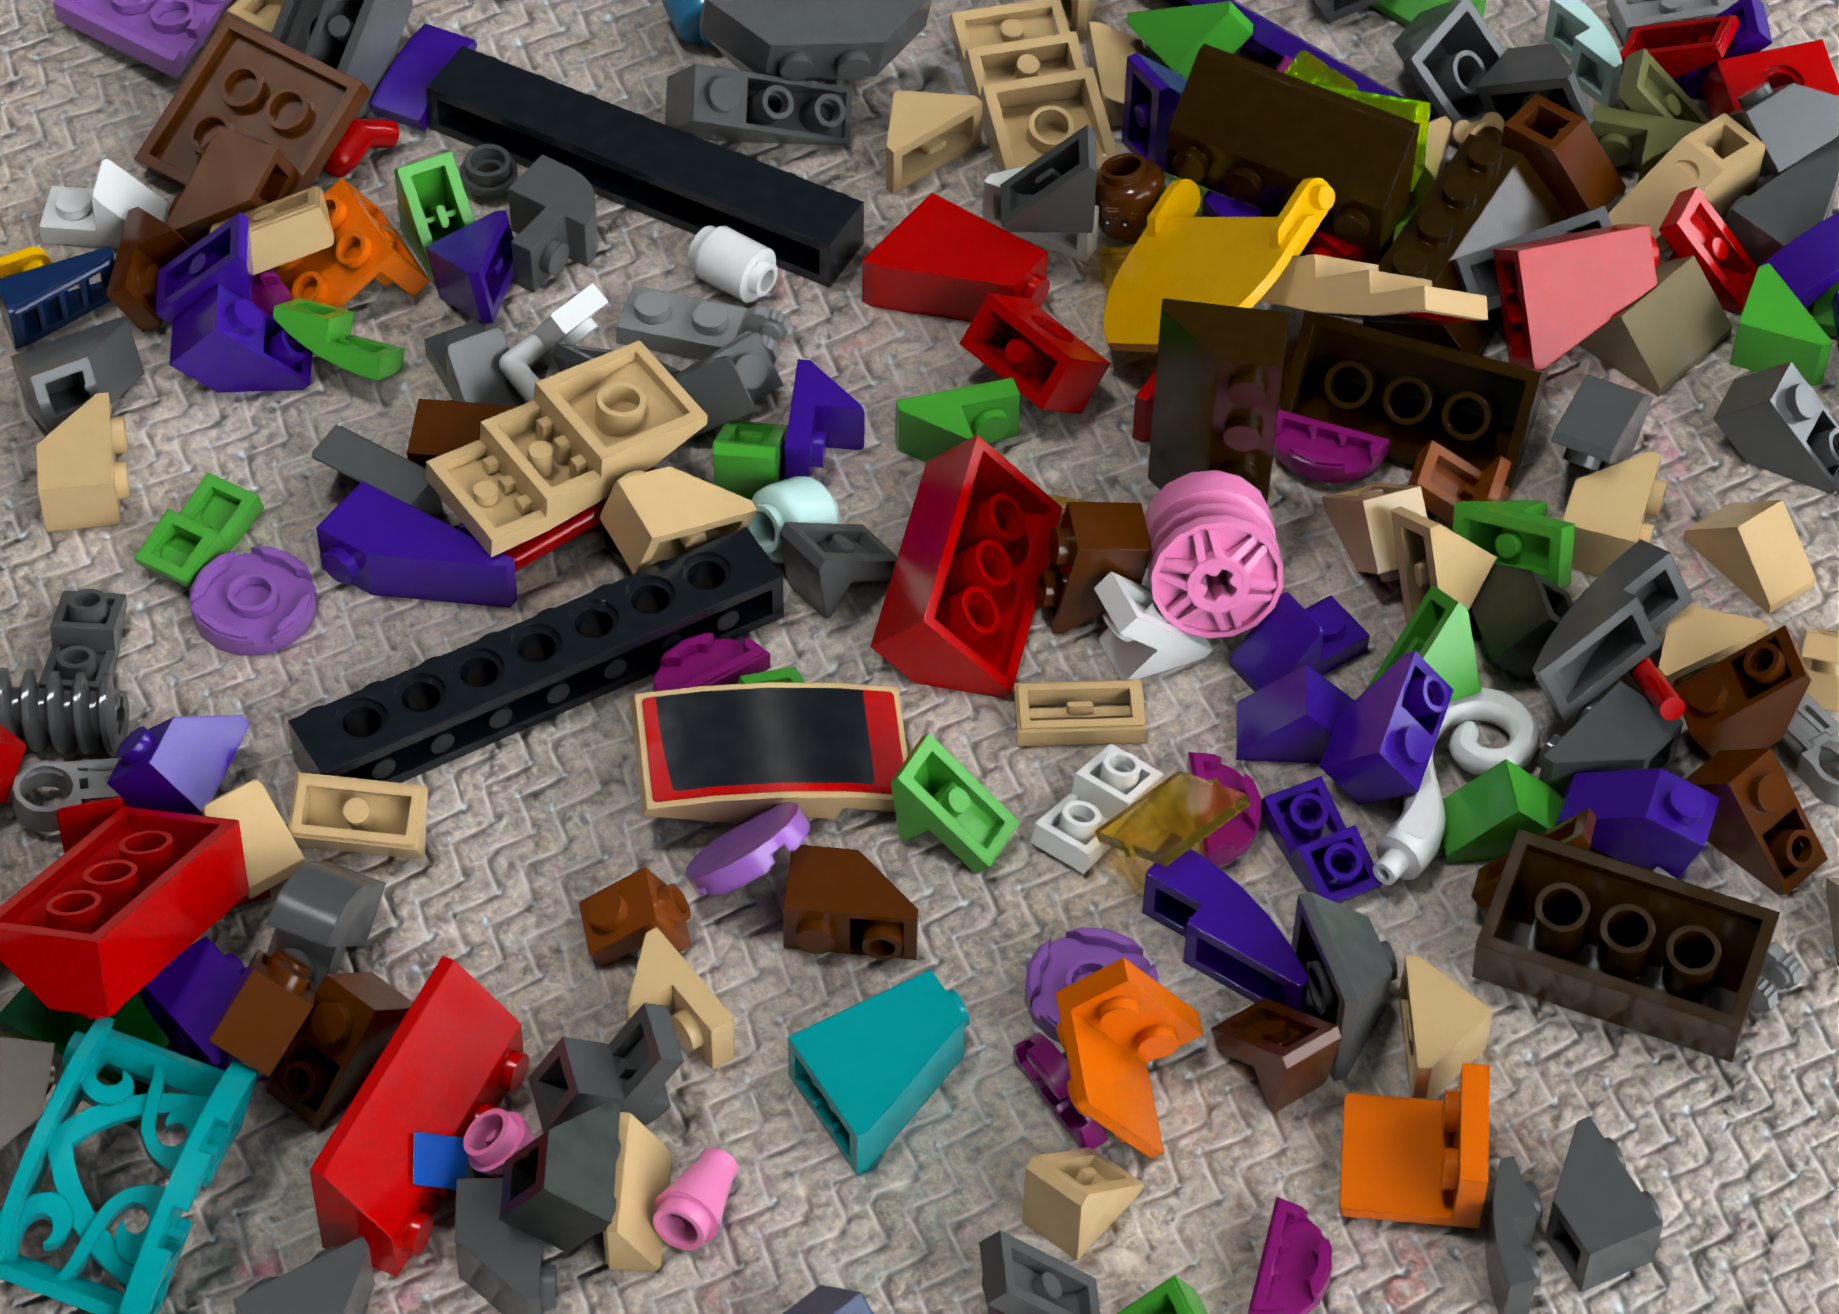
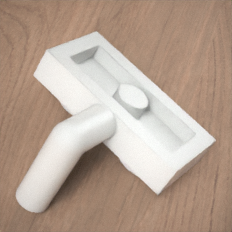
M594 283L553 312L530 335L501 356L499 360L500 370L526 403L534 400L535 382L539 381L530 368L541 360L550 368L556 364L552 355L555 343L576 345L598 327L592 317L608 301Z

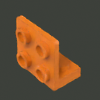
M342 177L324 193L334 232V244L329 248L270 269L279 275L281 282L289 289L293 300L304 298L342 308L374 278L385 287L394 282L413 297L430 282L382 209Z
M1123 957L1055 992L1060 1022L1057 1023L1056 1029L1059 1041L1067 1054L1071 1079L1067 1082V1090L1076 1110L1082 1116L1092 1118L1111 1131L1122 1143L1130 1144L1152 1159L1162 1154L1164 1148L1147 1063L1154 1059L1171 1055L1178 1047L1202 1036L1203 1032L1199 1013Z
M1462 1063L1457 1090L1445 1089L1443 1101L1347 1093L1343 1102L1339 1213L1344 1217L1479 1229L1488 1186L1490 1065Z

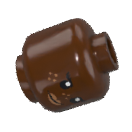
M1136 153L1115 155L1103 163L1101 169L1097 171L1095 205L1099 206L1098 227L1105 235L1125 243L1136 244L1147 227L1148 215L1167 188L1163 170L1159 165Z

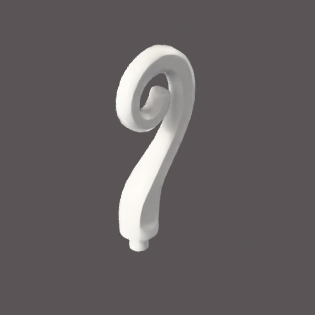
M1481 688L1482 692L1449 702L1435 745L1446 731L1460 724L1451 735L1448 747L1454 761L1463 770L1480 776L1505 759L1521 769L1532 760L1537 750L1540 736L1537 720L1528 706L1518 698L1504 691ZM1470 720L1486 721L1499 726L1509 735V742L1500 748L1481 746L1478 743L1479 728L1475 722ZM1434 748L1419 791L1402 795V815L1377 843L1376 851L1379 860L1375 863L1372 870L1375 877L1383 884L1392 885L1398 878L1404 880L1417 878L1431 863L1439 850L1445 832L1446 816L1434 768Z

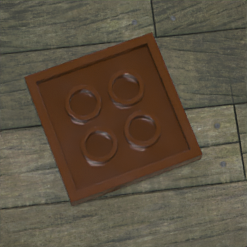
M225 15L134 159L142 168L185 189L196 168V161L200 150L206 143L211 141L218 126L221 125L274 146L281 151L298 171L285 196L287 197L311 188L371 92L363 82Z

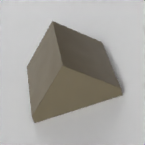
M1694 255L1660 262L1656 268L1657 285L1577 345L1659 397L1728 338L1732 331V325Z

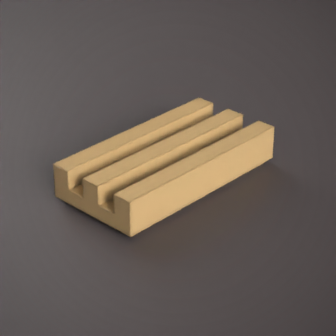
M1141 679L1014 683L1013 700L1015 725L1017 727V747L1102 745L1111 743L1137 744L1146 742L1147 728ZM1102 704H1130V706L1093 707V705ZM1032 706H1067L1064 708H1029Z

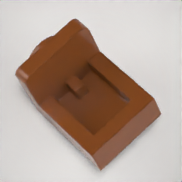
M1431 440L1419 451L1408 485L1421 486L1425 508L1453 526L1454 504L1457 502L1506 501L1510 488L1505 485L1511 461L1500 455L1484 471H1481Z
M646 867L579 902L589 955L602 966H606L642 947L645 934L658 927L678 952L691 946L686 923L691 917V911L684 894L676 885H667Z

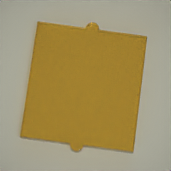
M1177 771L1096 829L1095 833L1099 842L1124 851L1127 858L1138 856L1166 867L1250 806L1247 794L1220 785L1217 778L1205 780L1182 771Z

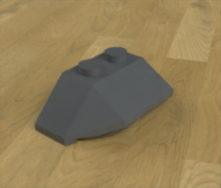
M284 0L270 37L363 82L371 93L355 116V118H361L372 111L369 103L389 69L412 10L413 1Z
M703 0L699 25L701 34L740 71L778 76L790 81L866 80L877 76L925 28L932 0Z

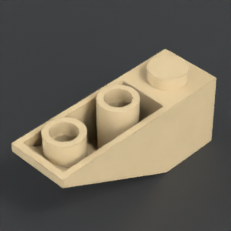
M1723 113L1684 136L1608 213L1611 224L1650 225L1651 235L1657 242L1659 253L1662 252L1669 245L1659 231V228L1678 193L1698 186L1719 216L1725 214L1741 196H1750L1756 192L1766 144L1726 113Z

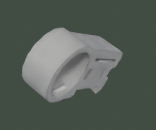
M1805 692L1782 739L1776 742V744L1798 765L1796 775L1808 785L1814 796L1826 804L1839 807V780L1831 778L1820 767L1829 762H1839V723Z
M120 758L68 762L40 761L26 766L17 774L13 784V809L16 818L25 827L34 831L53 832L59 830L56 815L57 809L121 797L107 784ZM44 786L56 787L69 795L62 803L48 807L34 805L24 798L28 792ZM123 799L125 807H131V806Z

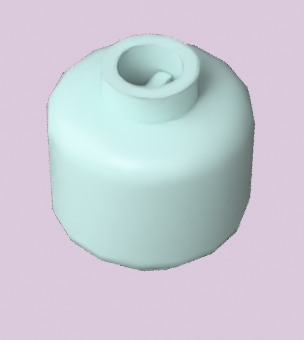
M796 476L767 485L754 494L751 501L755 505L757 512L748 530L773 562L784 563L779 534L784 523L838 524V507L834 498L822 483L812 477Z

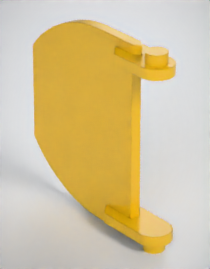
M1322 178L1304 179L1297 186L1278 217H1194L1201 201L1200 190L1197 184L1190 179L1173 180L1148 215L1146 229L1124 260L1111 285L1103 318L1104 334L1109 346L1114 351L1158 352L1163 298L1252 308L1275 283L1292 257L1301 254L1329 209L1334 205L1335 192L1333 188Z

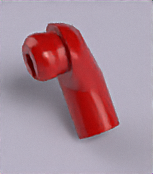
M354 118L324 165V171L332 177H345L352 169L358 166L369 148H394L399 139L397 123L390 119Z

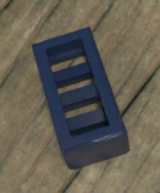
M110 246L0 279V310L3 323L15 349L32 344L111 301L106 295L115 262ZM100 273L101 282L90 285L89 278ZM78 285L77 289L68 291V289Z

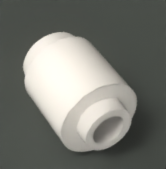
M712 225L705 226L696 234L689 247L688 265L696 271L697 277L743 302L750 303L759 296H765L771 291L777 280L778 267L774 251L727 226L717 228Z

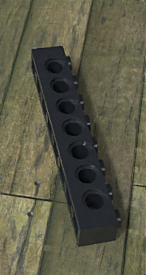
M747 527L723 537H715L702 546L669 560L658 561L643 571L612 584L601 585L591 593L558 607L545 609L532 618L499 632L488 633L473 643L442 656L429 658L416 667L383 681L372 682L362 690L326 705L313 707L304 714L288 720L294 762L302 773L402 783L656 673L661 666L663 654L681 640L703 633H714V639H735L783 618V575Z

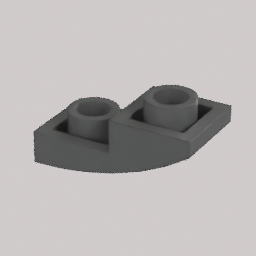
M96 589L63 591L50 625L52 649L39 680V688L46 687L52 670L60 672L64 690H71L78 672H85L90 691H97L104 673L111 674L113 680L127 609L126 594L103 593Z
M1514 1156L1500 1159L1485 1234L1488 1279L1498 1314H1529L1534 1289L1541 1284L1540 1265L1531 1244L1536 1222H1540L1543 1217L1542 1203L1533 1181H1524Z

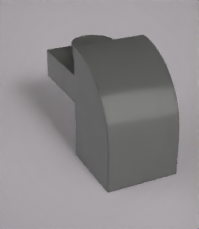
M542 154L508 188L511 230L518 233L511 241L514 283L533 293L551 275H557L565 266L568 258L588 267L598 249L596 198L591 184L578 171Z
M308 861L304 863L287 880L270 912L266 925L274 927L275 930L267 954L272 956L276 949H281L304 962L311 968L307 978L317 983V992L326 974L338 973L346 947L366 946L386 883L327 861Z
M644 1002L609 1044L562 1037L528 1077L543 1133L608 1101L621 1106L620 1112L631 1113L644 1126L659 1118L671 1107L665 1083L681 1066L684 1059L667 1006Z

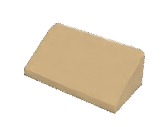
M1088 21L1086 50L1089 66L1093 67L1110 127L1122 126L1127 57L1135 53L1146 57L1143 41L1099 22Z
M320 186L308 188L242 213L249 218L253 275L329 248L334 244V232L324 193ZM232 217L211 224L209 234Z
M296 772L288 830L297 846L424 859L428 787L424 785Z
M620 1112L618 1138L621 1142V1148L616 1161L614 1188L616 1210L612 1223L603 1230L605 1262L609 1264V1269L654 1272L661 1267L664 1242L653 1226L654 1202L670 1185L672 1156L666 1145L631 1113Z

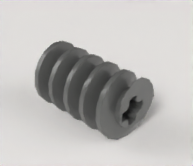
M0 668V724L23 742L26 740L29 749L34 752H42L47 749L52 741L57 752L67 754L78 743L81 752L85 755H94L103 744L109 755L118 757L116 755L117 749L127 737L129 702L125 691L122 693L115 692L111 674L104 673L97 691H90L85 672H78L71 690H64L59 671L52 670L46 687L38 688L34 670L26 669L20 686L13 687L8 668Z

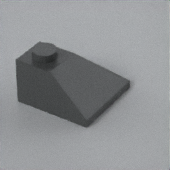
M1451 0L1420 12L1392 43L1393 47L1440 117L1446 116L1452 122L1451 130L1459 120H1467L1469 122L1481 120L1487 112L1475 86L1503 55L1504 49L1471 0Z
M1313 892L1299 894L1297 898L1291 947L1309 978L1304 1013L1338 1025L1342 1038L1330 1070L1332 1080L1337 1081L1347 1078L1387 1007L1390 983L1397 978V963L1390 943L1386 940L1379 941L1368 916Z

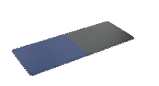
M422 1132L414 1133V1185L456 1190L458 1178L491 1177L471 1167L468 1154L463 1147L464 1138Z

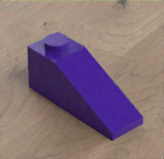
M364 481L316 527L322 569L336 581L343 584L350 583L371 595L511 608L518 600L513 558L504 553L491 558L475 538Z

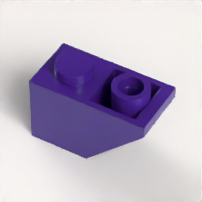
M218 284L173 319L169 365L217 393L304 390L311 384L312 351L288 334L272 315L258 308L251 301L236 295Z
M1416 651L1405 653L1337 717L1320 768L1358 805L1418 792L1454 690Z

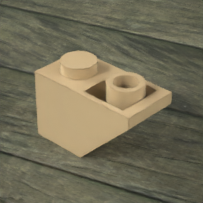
M109 392L95 394L36 444L37 489L46 532L121 524L120 499L131 498V487L127 461L118 462L117 454L128 453V437L125 417H113Z
M1649 451L1575 480L1562 521L1575 523L1572 569L1600 576L1615 560L1640 539L1651 543L1654 525L1647 524L1645 521L1647 515L1659 517L1668 481L1657 479L1662 454Z

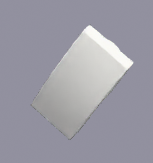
M1112 743L1109 744L1075 773L1071 793L1034 823L1030 843L1084 874L1116 843L1139 816L1162 784L1164 773L1139 760L1133 754L1120 749Z

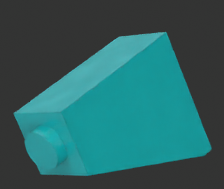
M931 969L788 1036V1076L856 1175L871 1168L964 1058L965 1027L969 1026L970 1022L966 1006L955 990L949 989L946 991Z

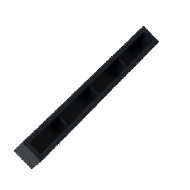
M462 46L426 86L431 130L474 147L483 144L501 146L509 152L511 158L517 164L527 168L543 154L582 174L591 184L595 195L693 234H697L708 225L716 228L727 226L772 249L776 255L777 267L829 288L864 244L863 201L757 161L742 153L734 152L703 140L693 134L662 124L642 114L634 113L603 101L593 95L567 87L542 75H537L508 64L493 56H488Z

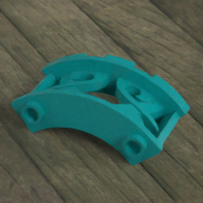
M106 1017L96 1019L86 1034L76 1030L67 1044L61 1062V1070L64 1072L49 1098L43 1115L37 1123L16 1171L2 1210H0V1279L93 1314H158L162 1309L176 1265L193 1225L191 1220L181 1217L183 1211L189 1212L194 1199H197L200 1193V1186L209 1188L228 1149L241 1131L259 1071L234 1060L226 1071L116 1031L112 1029L114 1018ZM102 1068H106L122 1074L123 1078L118 1084L109 1086L99 1082L97 1076ZM133 1079L149 1084L148 1093L135 1095ZM83 1097L93 1105L74 1115ZM158 1117H167L165 1122L166 1133L175 1129L185 1132L187 1138L184 1142L176 1146L162 1144L156 1135ZM141 1120V1135L145 1151L153 1164L163 1173L170 1176L167 1186L138 1185L124 1189L110 1198L96 1215L79 1180L73 1148L105 1129L122 1123ZM50 1164L56 1192L37 1193ZM137 1208L147 1214L149 1221L142 1232H129L125 1228L124 1219L119 1223L114 1238L108 1232L115 1220L127 1210ZM46 1220L53 1227L51 1235L42 1243L43 1251L45 1252L61 1248L69 1240L73 1231L80 1242L62 1270L19 1254L24 1234L35 1221ZM91 1257L114 1281L126 1289L125 1293L79 1277Z

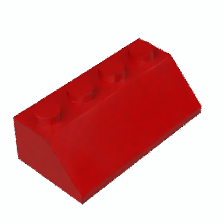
M979 435L927 461L870 647L917 684L1000 698L1012 694L1037 603L1036 586L1038 573L1040 570H1046L1049 559L1050 534L1052 529L1058 526L1063 507Z
M122 806L0 906V961L48 1009L79 1013L81 1017L86 1019L110 1017L118 1012L120 1007L147 983L154 980L158 973L182 952L187 950L195 940L213 924L222 919L232 907L249 893L239 820Z
M445 956L441 957L309 1170L322 1248L326 1249L337 1245L343 1246L363 1236L370 1248L372 1267L397 1277L411 1253L419 1255L427 1245L434 1225L433 1216L443 1199L451 1200L456 1195V1190L413 1184L414 1133L422 1132L464 1138L467 1129L480 1114L487 1110L498 1108L507 1092L515 1093L520 1088L529 1065V1056L523 1050L521 1023L453 959Z

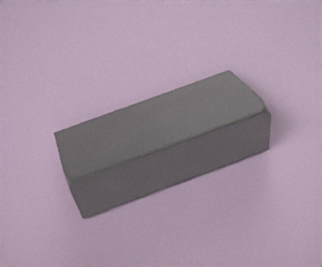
M335 425L312 452L313 459L360 483L364 481L430 516L439 519L444 513L441 497L426 480V468L343 426Z

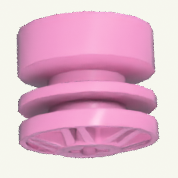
M1219 470L1190 472L1167 483L1150 500L1144 515L1152 547V553L1147 565L1151 593L1163 618L1184 633L1207 639L1235 636L1257 626L1275 608L1284 587L1283 562L1279 553V545L1275 538L1273 519L1261 492L1241 476Z

